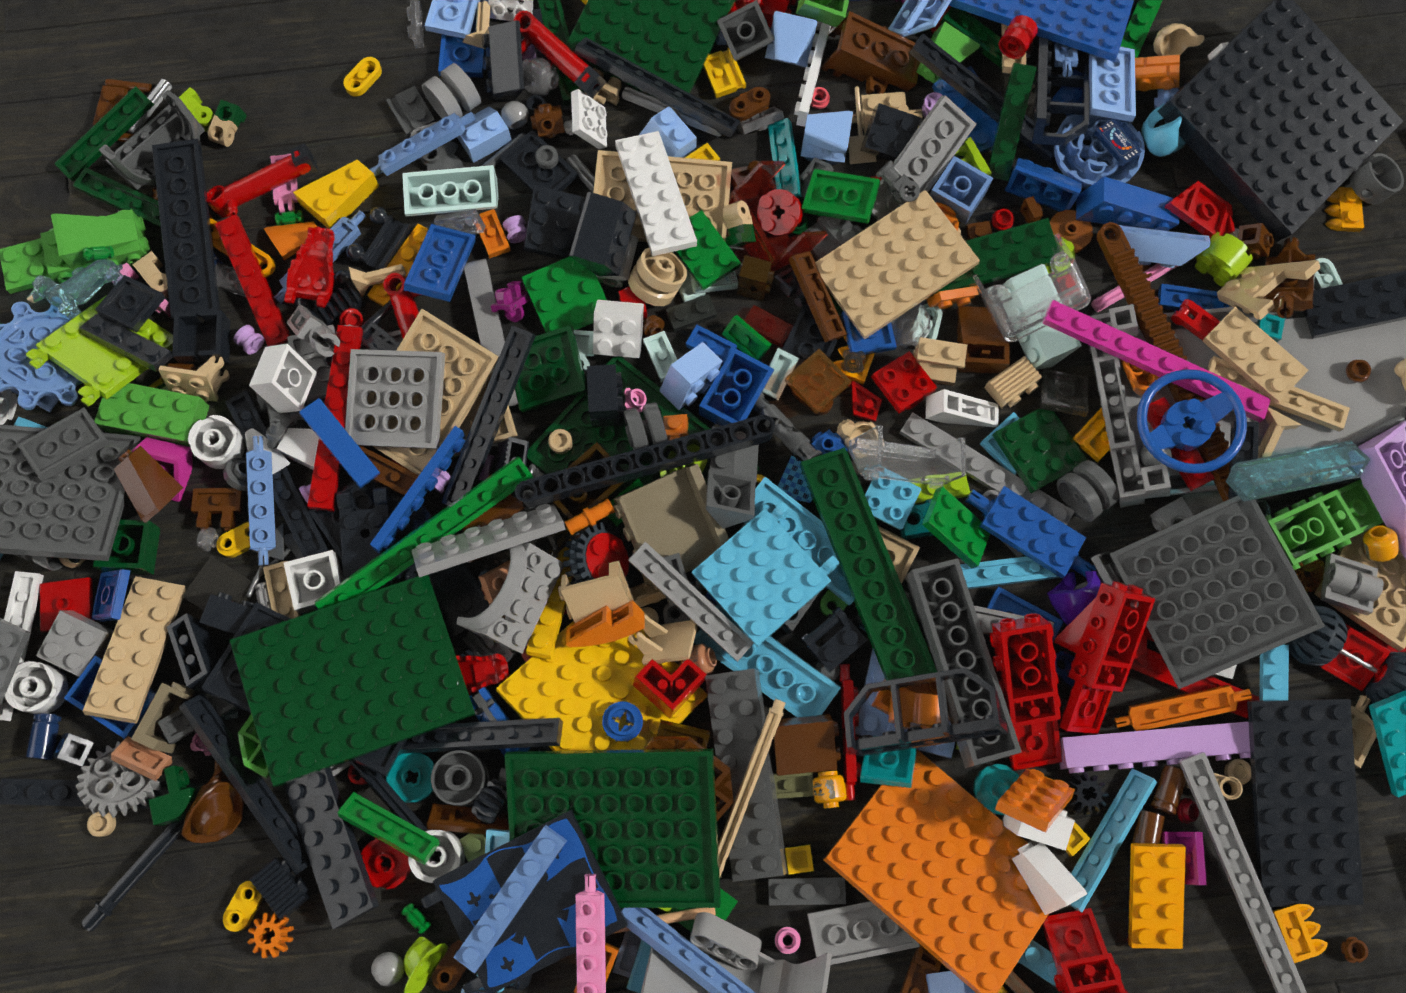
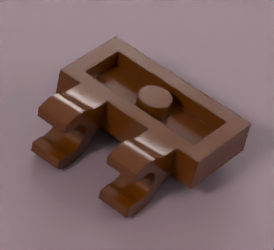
M193 488L191 512L198 514L196 527L201 528V532L212 531L211 514H222L221 527L225 528V531L236 528L235 514H242L244 491L235 488Z

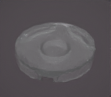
M917 304L891 322L897 346L902 348L910 345L915 346L920 337H927L931 328V318L922 305Z

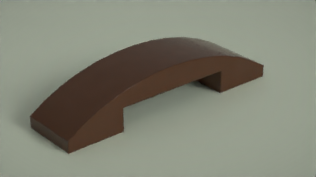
M920 944V947H917L900 993H928L926 974L939 973L942 963Z

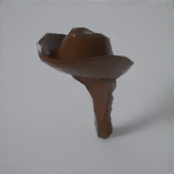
M216 760L214 774L210 781L200 788L185 816L181 834L186 840L191 842H218L232 834L242 820L245 802L232 783L229 782L228 777Z

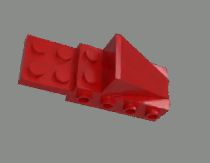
M1113 581L1112 585L1101 583L1096 598L1055 638L1054 643L1076 653L1068 676L1076 681L1071 689L1066 709L1063 712L1060 728L1071 732L1099 733L1113 691H1123L1155 602V598L1142 593V588L1131 584L1127 586Z
M1036 613L1026 614L1024 618L1020 619L1003 618L1000 622L992 624L993 632L990 633V642L992 647L995 648V656L992 657L993 666L1022 751L1010 756L1011 768L1016 771L1062 762L1058 720L1061 719V701L1057 688L1058 675L1055 669L1056 653L1052 640L1054 634L1053 627L1050 622Z
M1091 908L1084 909L1083 912L1077 910L1047 916L1042 924V928L1057 969V973L1054 975V982L1058 991H1062V993H1128L1121 981L1118 965L1115 964L1112 954L1107 952Z

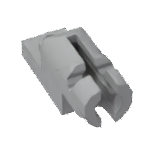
M299 304L287 321L295 335L309 343L319 354L324 357H331L335 354L329 349L331 346L327 340L329 338L331 342L339 347V338L323 321L313 316L306 307Z

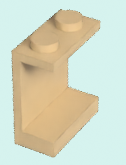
M920 337L912 355L934 383L954 386L957 368L965 367L967 345Z
M619 561L609 563L608 576L571 585L567 574L562 575L561 586H558L560 599L562 601L565 600L567 604L568 617L573 619L575 623L606 605L614 611L626 603L634 601Z

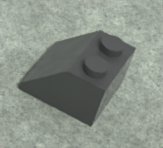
M738 431L734 433L737 439L746 438L744 432ZM713 438L711 444L720 446L723 444V441L720 438ZM758 445L710 458L711 470L756 479L755 483H757Z

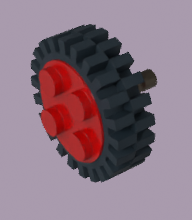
M599 522L594 526L589 525L569 537L571 541L566 542L565 545L569 550L563 553V557H568L569 560L564 561L563 564L564 567H570L571 570L565 572L567 577H574L570 582L571 585L608 576L609 563L619 561L628 586L632 585L633 580L631 577H635L636 571L631 570L634 566L628 559L633 553L629 552L628 548L633 545L631 541L624 542L626 537L624 533L619 534L620 528H612L613 524Z

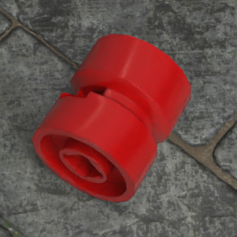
M1019 15L1012 19L999 41V49L1006 57L1020 59L1024 56L1038 32L1035 21L1024 15Z

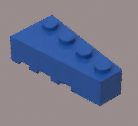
M1105 176L1081 192L1076 199V220L1100 224L1113 222L1122 226L1169 231L1179 224V217L1165 208V205L1174 198Z

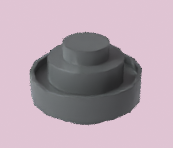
M233 458L227 462L224 468V479L231 487L240 491H247L246 458Z

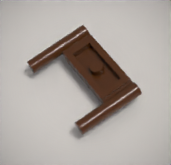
M106 79L105 86L101 90L93 126L128 94V90L131 91L136 86L142 92L150 93L152 85ZM124 133L117 141L126 142L134 134Z

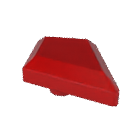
M852 381L853 416L876 422L882 399L857 382Z

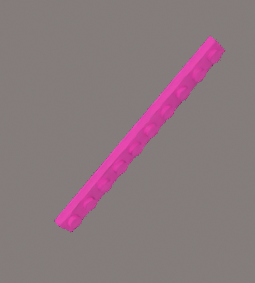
M1052 300L1049 304L1042 324L1158 377L1173 371L1186 369L1200 370L1213 374L1225 381L1236 392L1244 406L1246 417L1259 423L1265 420L1270 398L1055 300ZM1182 379L1172 382L1207 399L1222 393L1216 387L1200 380Z

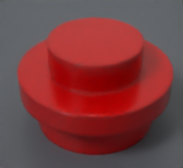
M1000 209L992 215L991 223L995 229L1003 231L1013 226L1014 217L1008 209Z
M347 308L340 315V325L350 324L354 327H361L363 323L362 314L357 309Z

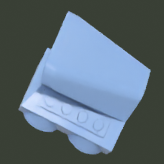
M775 11L771 27L774 42L767 45L765 58L807 67L817 21Z
M853 111L808 114L801 156L810 162L814 158L826 160L831 165L844 163L849 143Z

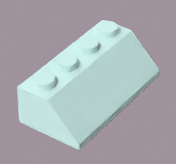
M494 165L403 173L405 216L497 208L499 198Z
M1045 264L1010 278L996 290L1023 352L1036 370L1053 367L1081 347L1079 340L1042 324L1052 300L1062 304Z

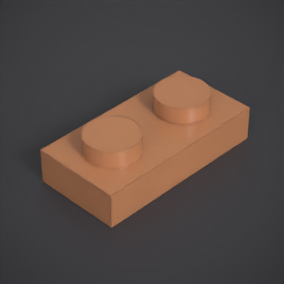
M129 736L111 753L112 761L154 781H157L165 772L164 768L172 764L171 756L146 747L132 740Z

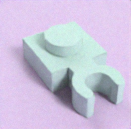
M574 330L580 359L584 363V371L587 372V366H590L587 356H594V331Z

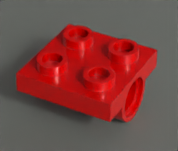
M910 351L879 369L871 376L898 414L905 409H912L937 389V386Z

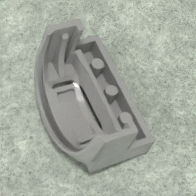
M528 542L509 548L511 558L507 577L500 592L489 607L476 617L457 618V625L523 654L564 567L563 562Z

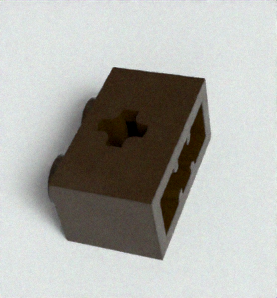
M745 255L739 274L737 295L763 301L765 293L770 294L774 276V271H771L772 262Z

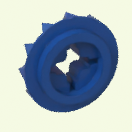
M629 702L613 703L603 714L602 727L607 736L616 742H628L636 738L642 729V714L635 705ZM624 713H626V722L630 724L629 726L624 725L623 729L619 731V723L615 722V720H620Z

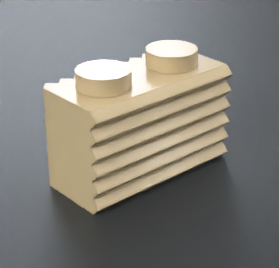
M1023 356L988 381L984 388L996 403L999 404L1001 409L1007 405L1011 408L1021 400L1019 396L1025 392L1029 395L1039 387L1037 383L1042 376L1030 361L1027 360V357Z

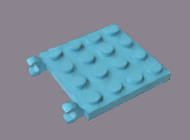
M781 502L771 513L766 509L761 511L691 572L757 647L831 583L832 580L827 575L836 569L840 563L832 556L819 567L778 523L790 509L784 502Z

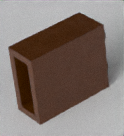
M830 714L780 720L775 736L772 739L774 766L777 776L837 770V761H841L839 746H835V737H839L838 723L833 721Z

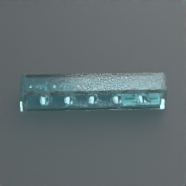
M1350 440L1235 463L1231 468L1226 483L1245 502L1359 478L1369 463L1370 458Z

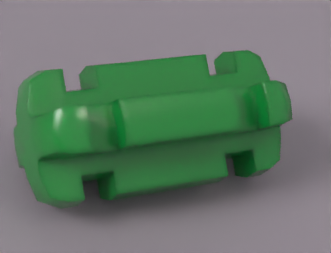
M300 210L297 211L298 213H295V211L282 212V215L276 213L275 222L278 226L282 224H296L297 222L304 223V215Z
M112 246L86 247L82 249L83 258L86 261L90 259L102 260L107 259V257L108 259L114 258Z
M412 903L408 904L401 912L402 915L407 916L406 920L415 929H419L418 933L420 934L424 933L431 925V922H427L426 917L418 908H414Z

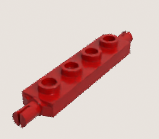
M841 664L839 682L841 686L843 773L847 795L845 801L855 800L854 785H856L857 777L861 775V764L856 762V754L847 748L844 712L858 695V688L853 687V680L850 679V664ZM858 712L853 717L854 735L855 727L859 726Z

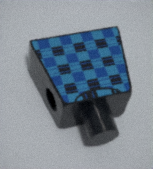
M791 455L777 486L809 510L813 498L799 465L802 461Z

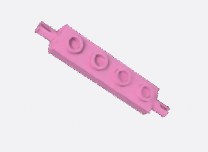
M585 874V890L576 894L577 993H606L604 893L596 890V874Z

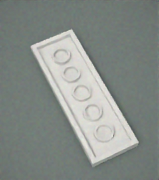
M659 131L615 140L616 149L652 256L696 247L697 239Z

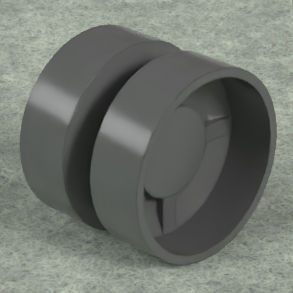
M462 750L452 751L443 755L436 762L431 774L432 788L437 797L447 804L461 807L474 805L482 788L491 780V773L487 764L480 757Z

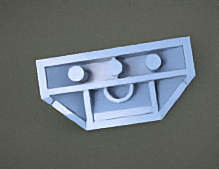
M906 0L888 30L903 37L927 31L937 25L952 0Z
M1119 225L1131 248L1135 249V256L1139 257L1138 263L1143 265H1150L1152 262L1160 263L1161 266L1173 268L1175 265L1181 266L1210 247L1211 243L1209 236Z

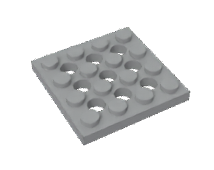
M351 349L345 430L358 446L439 448L445 353ZM373 368H377L379 375L376 380L371 381L369 372ZM400 369L401 378L394 382L391 377L392 372ZM418 370H423L424 378L421 382H416L414 379V374ZM371 392H375L377 400L374 404L370 405L367 397ZM393 393H398L400 396V400L396 405H391L390 397ZM420 393L423 398L422 403L419 406H414L412 402L413 397ZM373 415L375 424L372 428H367L366 419ZM395 416L398 419V425L396 428L390 429L388 421L391 417ZM418 417L421 420V426L419 429L413 430L411 428V421Z

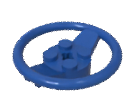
M1186 369L1167 373L1155 380L1146 389L1138 406L1137 427L1143 444L1154 458L1171 469L1195 474L1216 470L1236 456L1245 440L1247 418L1239 396L1225 381L1204 371ZM1194 379L1206 382L1222 392L1202 402L1197 399H1191L1175 403L1163 414L1161 425L1152 432H1149L1147 424L1149 404L1154 395L1165 385L1177 380ZM1234 410L1236 416L1235 437L1226 452L1218 458L1206 463L1192 464L1178 461L1163 452L1174 447L1187 452L1199 448L1211 437L1212 432L1216 428L1215 424ZM1187 422L1190 425V429L1189 427L1185 429L1183 424Z

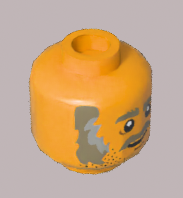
M1374 526L1369 529L1363 536L1366 556L1377 562H1385L1395 558L1399 551L1396 532L1385 526Z
M838 771L818 772V777L813 779L815 802L823 803L824 808L839 807L838 802L846 799L845 778L842 775H838Z

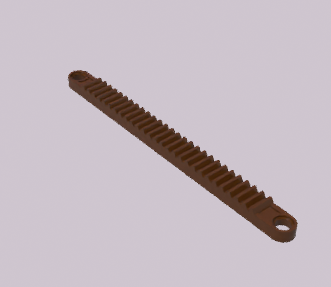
M1113 222L1104 224L1097 233L1098 243L1128 305H1134L1137 324L1146 342L1187 361V356L1183 355V347L1178 345L1179 339L1174 336L1175 331L1170 328L1171 323L1166 320L1167 315L1162 312L1163 306L1158 304L1159 298L1155 297V290L1151 289V282L1147 281V274L1142 271L1143 265L1138 263L1139 257L1135 256V249L1131 248L1122 228L1118 224ZM1112 231L1116 238L1109 240L1105 237L1104 232ZM1172 382L1167 384L1175 403L1191 399H1197L1202 402L1207 399ZM1220 423L1215 424L1216 428L1212 432L1211 437L1198 448L1205 463L1218 458L1229 448V441L1224 439L1225 433L1220 431ZM1230 462L1216 470L1210 471L1215 478L1213 481L1223 502L1227 501L1229 496Z

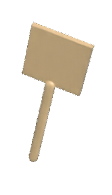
M856 86L855 99L858 136L849 137L850 164L876 162L875 155L860 151L865 135L863 136L859 87Z

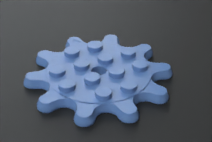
M64 299L54 300L50 308L45 312H35L28 303L16 302L11 307L14 315L13 320L7 324H0V393L9 389L17 390L19 392L17 402L25 410L35 408L39 399L48 395L58 397L59 401L66 406H73L78 400L75 388L82 384L80 380L50 359L42 367L35 369L29 364L31 359L26 356V353L31 349H37V343L73 319L69 315L70 304Z

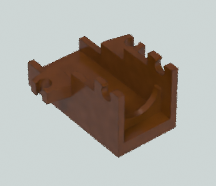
M851 11L846 14L845 19L837 27H833L829 31L828 36L835 38L836 35H840L837 50L821 65L820 69L828 71L830 68L834 69L833 75L837 77L845 74L860 82L866 79V93L869 95L874 89H876L877 94H883L888 84L894 85L906 92L917 84L919 74L916 71L920 61L909 53L915 42L888 30L886 26L882 27Z

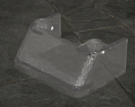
M1059 233L1054 235L1059 253L1055 254L1050 260L1053 272L1009 293L1004 285H993L985 289L977 274L972 276L984 305L1006 341H1017L1046 327L1042 322L1052 300L1077 311L1086 307L1091 301L1089 289L1078 265Z
M878 425L849 441V453L859 474L864 476L866 480L882 478L928 484L929 488L938 489L944 484L966 476L965 438L963 437L933 449L884 442L883 426Z

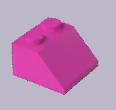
M146 437L132 452L141 446L183 487L172 499L180 502L193 468L191 447Z

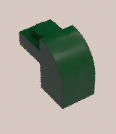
M171 766L164 768L169 794L149 800L153 825L164 826L184 819L199 792L196 788H187L189 776L183 767Z

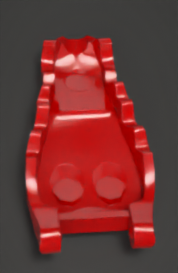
M319 226L308 228L305 244H301L300 249L296 252V259L291 261V266L288 269L287 289L284 298L286 303H294L296 298L317 300V307H326L332 295L334 285L333 243L335 234L333 230Z
M501 654L483 657L456 655L469 696L479 692L478 690L483 687L498 684L508 677V664L505 657Z

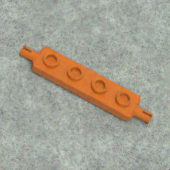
M1224 685L1129 706V715L1114 718L1117 728L1131 725L1135 731H1143L1236 711L1238 701L1252 699L1249 689L1234 692L1231 686Z

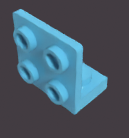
M878 468L865 497L874 518L898 530H902L921 492V488L886 470Z

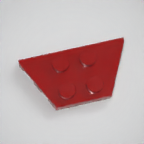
M1199 181L1189 186L1165 205V208L1201 234L1209 236V238L1216 232H1220V236L1235 232L1232 220V205Z

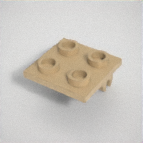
M212 356L196 371L166 366L159 367V372L169 391L198 396L205 402H218L217 392L222 383L229 379L227 370L224 371L223 376H220V369L224 366L222 357L215 363L216 358Z
M644 614L645 628L643 630L650 639L640 632H637V638L633 634L628 638L629 642L636 645L644 654L643 665H647L651 659L657 663L690 659L698 625L692 620L659 625Z

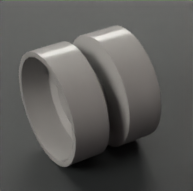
M452 63L440 72L443 82L438 77L433 76L422 84L425 96L442 119L453 113L461 118L463 114L460 106L469 112L481 104L480 96L473 82L455 63Z

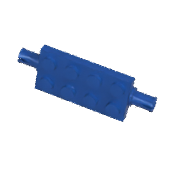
M1005 486L1001 488L997 497L992 500L984 497L974 489L967 496L968 498H966L965 502L983 512L984 519L979 527L1061 579L1066 576L1070 568L1085 578V571L1096 570L1095 565L1078 556V552L1086 539L1085 536Z

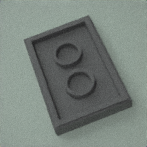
M84 407L17 444L38 478L41 482H44L110 443Z

